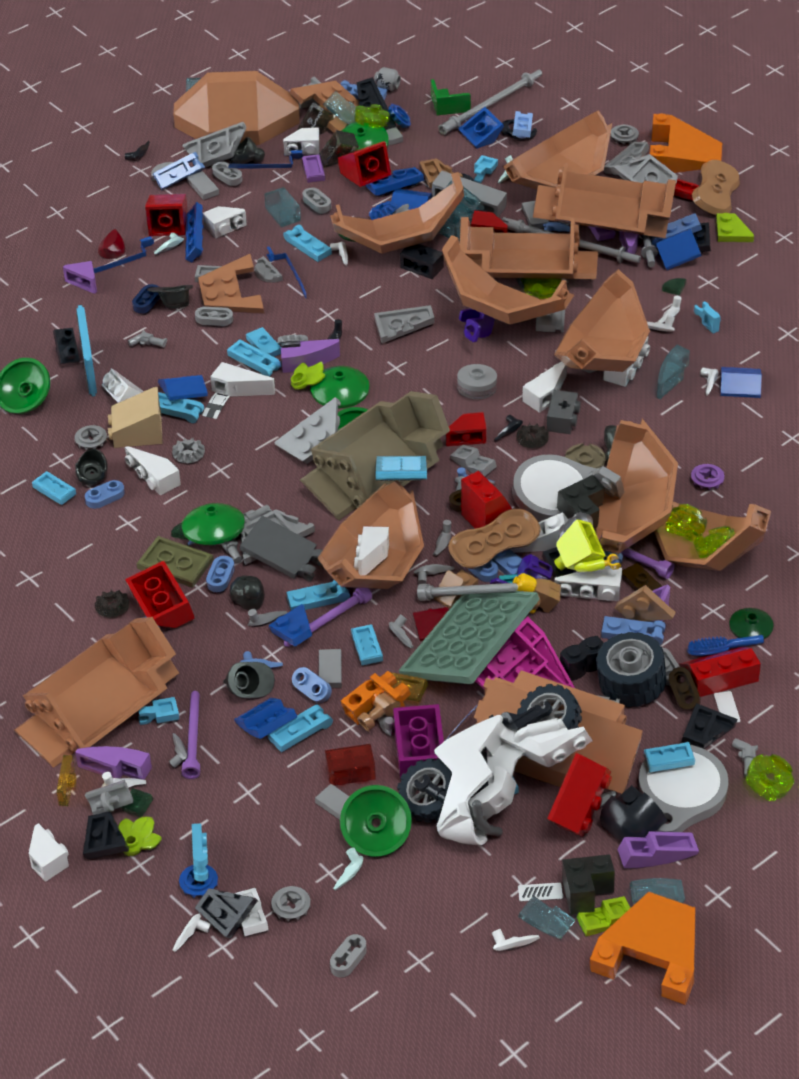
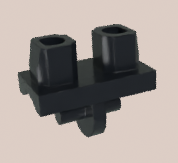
M73 328L54 329L55 350L58 353L60 365L78 363L80 358Z

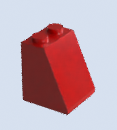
M385 141L338 157L340 174L359 187L391 175Z
M186 194L149 195L145 204L149 236H170L171 233H176L178 236L186 234V214L188 209Z
M480 471L461 479V515L475 529L490 524L503 512L512 510L503 494Z

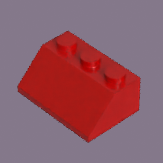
M164 560L125 579L145 616L153 617L158 626L177 628L195 619L189 601Z
M739 647L679 663V666L686 668L691 673L700 697L759 682L761 663L752 648Z
M576 753L547 819L556 826L583 837L585 832L588 833L593 823L591 818L594 811H598L601 806L603 790L607 789L611 783V771Z

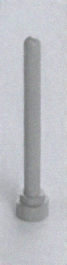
M516 583L434 588L430 584H419L417 595L420 601H430L435 596L515 592L518 590V585Z

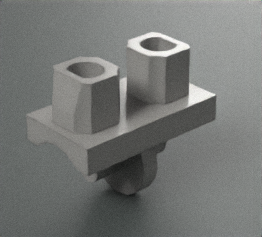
M125 780L86 792L85 794L93 815L112 812L114 809L131 804L134 801Z

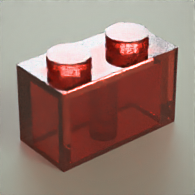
M371 744L325 750L329 784L336 786L376 780Z

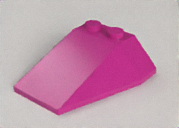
M529 617L520 623L475 680L483 689H485L483 686L486 678L494 680L497 677L514 683L522 670L575 688L545 633Z

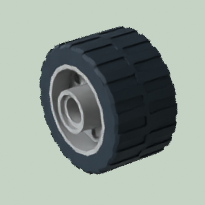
M639 632L617 634V636L611 637L608 641L604 642L597 652L596 664L599 685L603 695L610 697V700L616 701V699H620V704L625 705V707H638L657 699L664 691L667 682L664 652L659 642L651 636Z

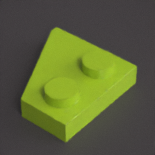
M716 213L718 242H754V234L735 213Z

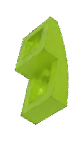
M625 896L603 900L601 907L595 908V912L578 913L576 918L585 936H591L606 931L630 909V906Z

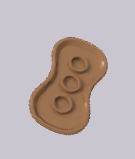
M715 159L710 160L701 166L702 182L692 193L693 201L699 208L713 215H716V213H730L732 209L730 196L740 185L739 173L734 167L725 162Z
M512 509L503 512L493 522L484 527L457 533L448 544L449 552L454 560L463 567L476 569L486 565L499 553L530 545L540 535L541 529L538 521L530 512L523 509Z

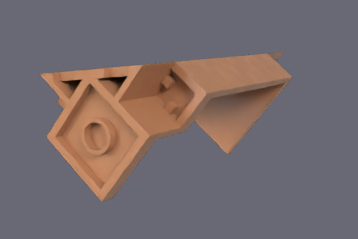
M564 163V167H560L557 184H561L560 186L555 188L538 185L533 218L571 223V218H575V224L666 238L676 180L668 179L666 184L645 180L643 183L570 172L567 171L568 163Z
M461 217V251L492 278L596 279L598 251H578L580 236L579 225L575 224V218H571L570 234L494 233L493 227H471L469 217Z
M153 617L136 618L115 634H106L24 694L25 706L35 715L14 729V731L54 768L76 752L77 749L91 747L167 689L165 684L179 674L170 659L176 653Z
M522 670L514 683L497 677L494 680L485 679L483 686L485 687V695L482 700H479L474 716L477 719L475 724L489 719V716L492 714L493 716L501 715L504 712L517 714L518 708H521L520 703L522 699H526L530 691H535L538 686L545 687L546 684H553V686L559 684L564 689H569L582 709V713H580L582 721L578 726L584 727L593 740L585 748L577 750L564 761L556 763L551 767H546L522 756L515 765V772L561 787L573 758L578 753L611 771L610 776H612V779L607 789L621 794L625 791L643 730L625 725L627 716L624 715L625 705ZM561 704L557 711L564 710V705Z

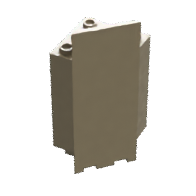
M410 391L394 403L380 401L310 449L317 468L301 478L300 481L338 520H341L350 512L359 508L383 484H389L394 481L376 480L377 456H426L427 469L439 461L436 451L443 446L440 438L450 431L438 396ZM413 479L398 480V482L402 486H405Z

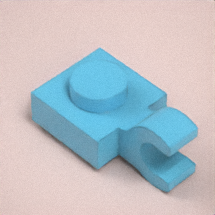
M482 155L474 165V173L477 174L474 181L481 183L485 174H491L498 166V159Z
M705 301L702 303V308L694 305V313L702 318V324L712 334L718 332L721 321L719 313L715 312Z
M175 697L152 701L153 706H143L138 710V718L141 725L148 724L155 718L157 723L179 720V711Z

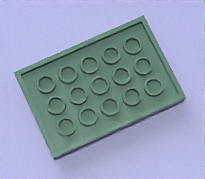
M515 591L461 595L399 669L401 677L472 684L540 600L537 592Z

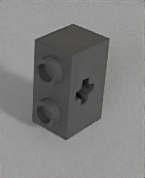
M554 390L547 414V431L571 434L572 426L576 427L577 415L575 414L580 412L581 401H577L578 393Z

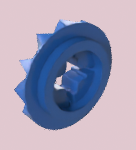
M394 104L388 107L390 116L402 128H408L411 125L410 118L404 109Z
M394 201L382 202L371 209L369 212L370 219L374 220L392 215L397 206Z
M191 865L180 875V888H182L185 895L190 894L193 898L199 895L203 897L208 888L214 889L218 886L216 871L211 866L206 865L208 879L203 881L202 885L200 883L195 885L193 865Z

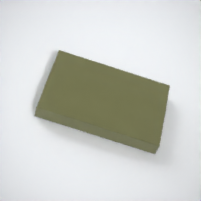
M157 536L137 562V569L145 570L164 560L177 583L193 588L214 558L212 554Z

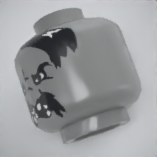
M382 67L379 72L375 73L374 81L377 87L385 88L391 92L399 87L401 76L395 69Z

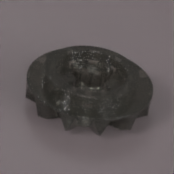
M529 423L528 426L522 425L521 429L517 430L516 438L518 443L526 448H539L548 442L549 431H546L545 426L539 427L538 423L536 425Z
M111 589L110 592H102L101 596H97L94 604L98 614L113 618L124 614L128 610L130 602L126 593L122 594L120 590L113 592Z

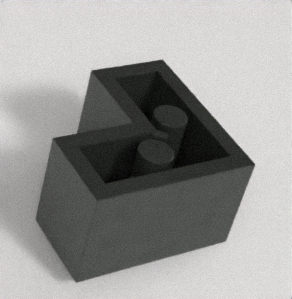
M593 475L558 491L557 509L561 513L563 512L567 519L574 517L579 512L589 514L593 519V528L598 527L600 513L598 507L603 505L605 488Z
M610 854L562 859V882L570 915L595 912V894L614 892L615 870Z

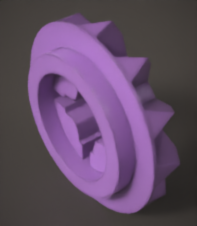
M702 464L692 470L691 480H693L695 486L700 485L701 489L704 487L709 490L712 487L718 489L719 485L723 484L724 472L715 465Z

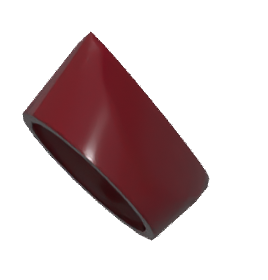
M116 229L112 230L98 247V253L103 258L114 259L125 253L124 241Z

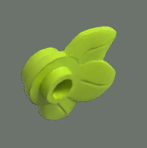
M319 362L310 367L305 363H301L291 377L292 387L299 390L322 381L325 377V374L322 373L324 370L323 363Z
M141 817L135 822L125 818L119 824V828L129 846V851L123 853L128 856L139 854L141 849H153L162 840L161 836L152 833L154 830V820L152 817Z

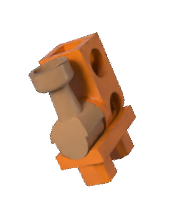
M389 671L380 677L374 673L370 676V680L362 683L340 702L345 714L357 725L361 724L369 732L375 727V720L383 715L392 717L394 716L393 708L405 707L403 701L411 695L410 690L403 682L393 688L392 686L397 683V680Z

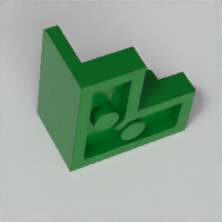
M431 79V99L437 116L465 113L471 109L470 93L449 95L448 88L437 90L435 80Z

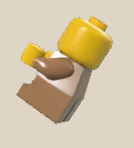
M521 573L512 582L518 585L517 591L537 592L540 600L529 612L531 614H534L538 607L543 608L544 612L549 613L560 601L561 585L551 580L535 579L526 573Z

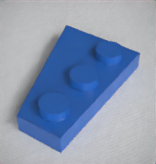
M416 167L394 170L388 177L364 186L375 196H380L386 192L401 189L408 185H416L418 182L424 181V176Z

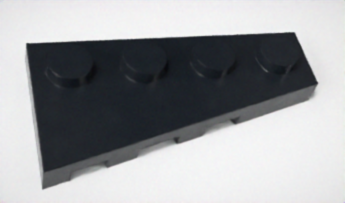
M373 77L356 82L361 121L378 123L385 130L396 127V123L390 116L388 107Z

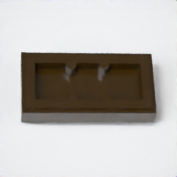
M638 563L622 570V579L635 591L645 585L652 591L662 587Z

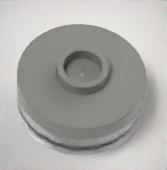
M471 364L462 367L458 371L457 390L464 397L485 399L496 392L497 373L493 368L482 364Z

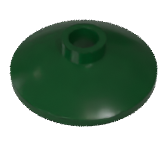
M743 608L732 614L729 627L738 638L762 635L766 639L771 635L774 623L772 618L763 610Z

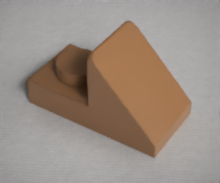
M448 570L439 587L478 585V579L464 570H460L457 574ZM461 595L435 596L434 600L450 609Z

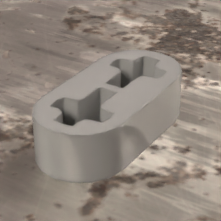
M358 934L350 935L335 951L330 959V969L334 976L339 978L348 976L363 959L367 952L364 937Z

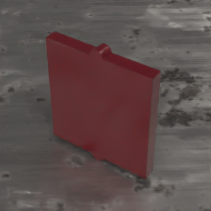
M448 607L429 608L425 611L413 612L420 641H424L449 611Z

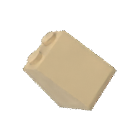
M153 387L111 406L112 414H108V423L112 428H108L109 440H113L114 448L163 444L158 387Z

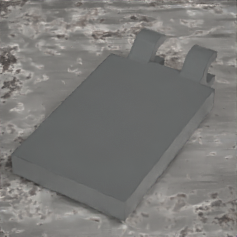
M261 516L240 545L242 552L293 579L299 575L307 581H312L316 568L308 564L310 560L316 565L322 566L318 557L323 550H316L317 544L264 516Z

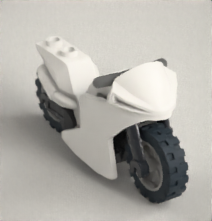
M546 684L545 687L538 686L535 691H530L527 694L528 697L526 699H522L520 703L521 708H518L517 714L509 712L496 716L492 714L489 716V719L465 729L439 745L434 751L440 759L435 761L433 758H428L424 762L422 760L416 762L415 766L411 765L407 769V773H403L400 778L401 783H398L397 786L399 794L409 806L411 817H414L419 822H422V820L426 823H430L432 820L438 821L436 827L441 837L462 844L483 845L488 840L487 834L501 836L503 833L502 828L490 825L486 820L492 815L498 814L512 803L517 784L512 776L518 759L525 756L546 767H551L556 763L564 761L569 755L585 748L587 744L593 741L585 728L578 726L582 721V716L580 715L582 709L571 691L567 688L564 689L559 684L553 686V684ZM561 704L564 705V710L557 711ZM443 779L444 784L437 786L440 780ZM424 798L423 803H418V802H417V801H419L420 799Z

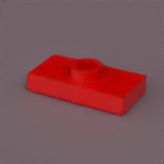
M677 179L674 195L693 200L692 193L699 185Z

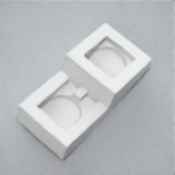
M256 888L235 893L258 900L241 924L244 936L267 931V920L263 913Z

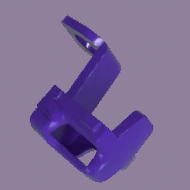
M471 308L461 310L459 320L466 322L464 334L470 341L477 342L478 337L483 338L491 334L495 318Z
M529 554L521 560L517 573L518 575L526 573L535 579L550 580L553 568L548 563L539 560L538 557ZM499 578L490 581V584L508 583Z

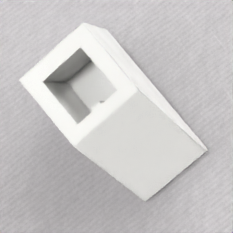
M301 128L284 138V156H290L293 150H302L304 155H320L319 128Z
M218 206L203 213L204 228L215 239L247 225L246 211L244 209Z
M38 823L34 826L29 857L32 868L46 882L69 867L67 859L69 853L62 843L58 844L49 829L45 830Z

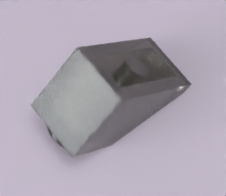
M313 102L297 130L301 128H319V135L328 131L327 125L336 115Z
M335 131L319 153L323 167L327 168L337 164L338 157L358 149L359 146L354 133Z

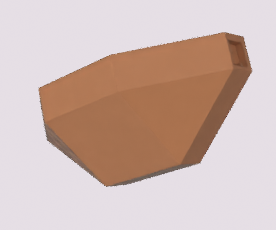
M258 71L207 73L174 103L175 128L195 139L244 122L246 130L240 143L246 137H249L255 145H261L300 123L299 102L288 91Z
M598 110L514 158L503 167L513 183L533 189H538V185L555 188L560 186L561 184H557L560 167H564V163H568L567 171L596 175L604 170L612 123L607 125L604 117Z
M459 172L451 174V185L420 207L382 218L369 220L344 216L338 204L336 205L337 212L334 215H330L334 231L381 254L431 241L464 198V189Z
M453 235L450 236L442 248L444 261L462 304L511 325L565 310L574 297V294L569 293L565 280L561 281L552 297L541 300L498 283L461 251L459 239Z
M619 269L603 283L569 325L554 354L567 367L623 372L636 361L650 330L633 282Z
M643 418L640 424L621 420L619 426L617 425L606 468L621 476L625 492L621 498L615 495L613 497L609 496L604 492L603 505L598 507L600 509L598 527L595 528V533L604 551L621 553L666 524L672 511L678 462Z
M394 480L389 484L385 483L340 524L319 555L318 560L341 587L389 589L403 581L424 547L413 490L408 493L398 480ZM363 526L389 527L388 556L367 575H360L358 570L354 568V562L358 546V535H362Z
M673 502L672 511L666 524L654 532L665 560L684 567L721 571L763 542L771 511L758 505L749 504L746 518L734 517Z

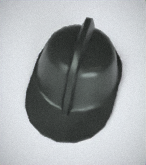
M193 285L152 287L147 290L158 292L162 303L166 307L176 309L189 305V289L193 288Z
M261 662L235 663L230 668L226 679L223 680L229 691L241 698L264 697L272 691L275 682L273 671L269 666Z

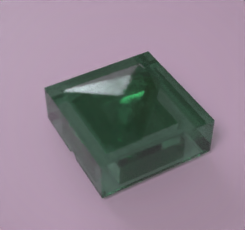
M132 788L130 793L134 800L133 803L122 806L121 809L127 813L142 817L154 798L149 793Z

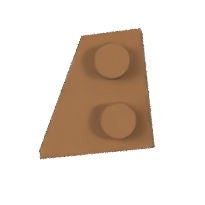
M437 158L419 162V168L429 188H432V183L441 171L453 174L452 168L444 165Z
M646 585L618 601L615 609L625 618L638 621L673 619L676 613Z

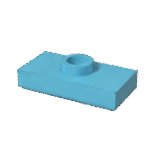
M263 327L246 334V339L252 346L273 357L281 354V346Z
M47 471L32 482L33 488L60 505H63L76 495L75 488Z
M373 625L352 628L351 635L361 665L383 661V654Z
M689 742L644 749L643 752L649 773L695 765V758Z

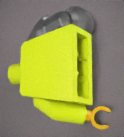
M579 512L560 526L556 544L560 556L554 560L557 568L563 570L567 567L577 572H593L603 570L606 566L613 570L621 567L620 563L611 564L613 560L619 559L616 554H610L607 560L603 559L606 555L593 528V519L589 514Z

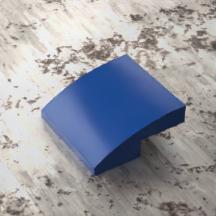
M269 698L234 720L245 732L261 739L297 718V714L294 709L284 707L281 699Z

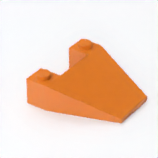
M663 113L653 114L651 142H668L669 145H650V155L672 172L701 170V166L710 160L721 161L722 142L672 115Z
M651 892L646 893L598 937L590 957L591 972L614 980L624 955L667 969L661 984L662 997L686 1005L694 984L695 907Z

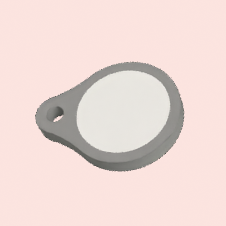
M548 454L532 457L523 462L515 472L512 485L514 501L520 509L530 512L536 520L543 521L561 513L557 509L559 490L587 478L589 473L597 468L582 465L559 455Z
M690 745L695 758V765L650 773L644 760L639 771L638 789L642 794L645 792L663 811L665 817L671 821L669 824H663L656 832H683L693 824L713 816L721 809L727 797L728 774L722 762L712 753L700 747Z

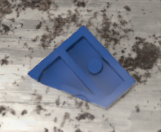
M303 604L269 624L270 631L293 646H297L312 636Z

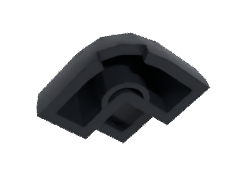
M632 785L617 799L611 796L604 804L600 814L602 827L620 841L624 837L646 838L649 831L656 832L667 822L663 811L645 792L642 794Z

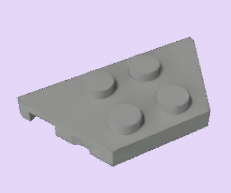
M244 122L235 124L184 143L183 147L189 155L196 152L199 156L198 160L205 167L211 166L234 156V152L237 150L246 130V125Z
M650 154L640 159L631 160L628 164L622 166L616 165L613 170L624 180L643 183L645 180L666 184L668 179L676 180L677 182L678 178L674 172Z
M335 397L276 440L274 442L275 445L306 464L311 462L313 455L310 449L338 431L340 417L337 413L338 406L341 405L340 400Z
M277 509L262 515L302 537L315 532L314 524H303L299 522V518L286 515ZM261 516L245 524L241 532L242 542ZM243 552L245 565L257 560Z

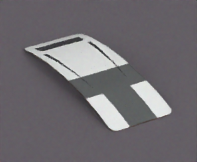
M216 392L207 404L203 416L217 419L222 407L230 396Z

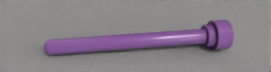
M628 548L621 552L623 556L655 569L660 577L669 579L673 573L674 563L667 560L658 562Z
M368 588L355 589L351 598L310 623L311 632H314L357 603L365 604L372 599L370 590ZM284 640V645L286 647L292 646L290 643Z
M193 691L190 698L187 759L182 764V776L187 779H196L200 775V764L196 760L200 698L198 691Z

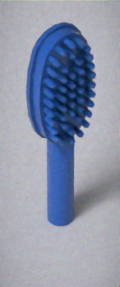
M762 635L727 640L725 637L722 639V636H720V639L717 636L716 639L714 637L712 639L705 637V640L701 638V641L698 639V642L694 640V643L693 641L689 642L687 653L695 656L725 652L729 648L763 644L764 638Z

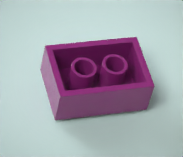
M439 704L393 708L396 749L401 778L403 773H407V769L411 765L415 766L416 762L420 760L424 762L428 758H433L435 761L440 759L434 750L444 742Z

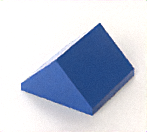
M691 229L656 243L666 270L701 257Z

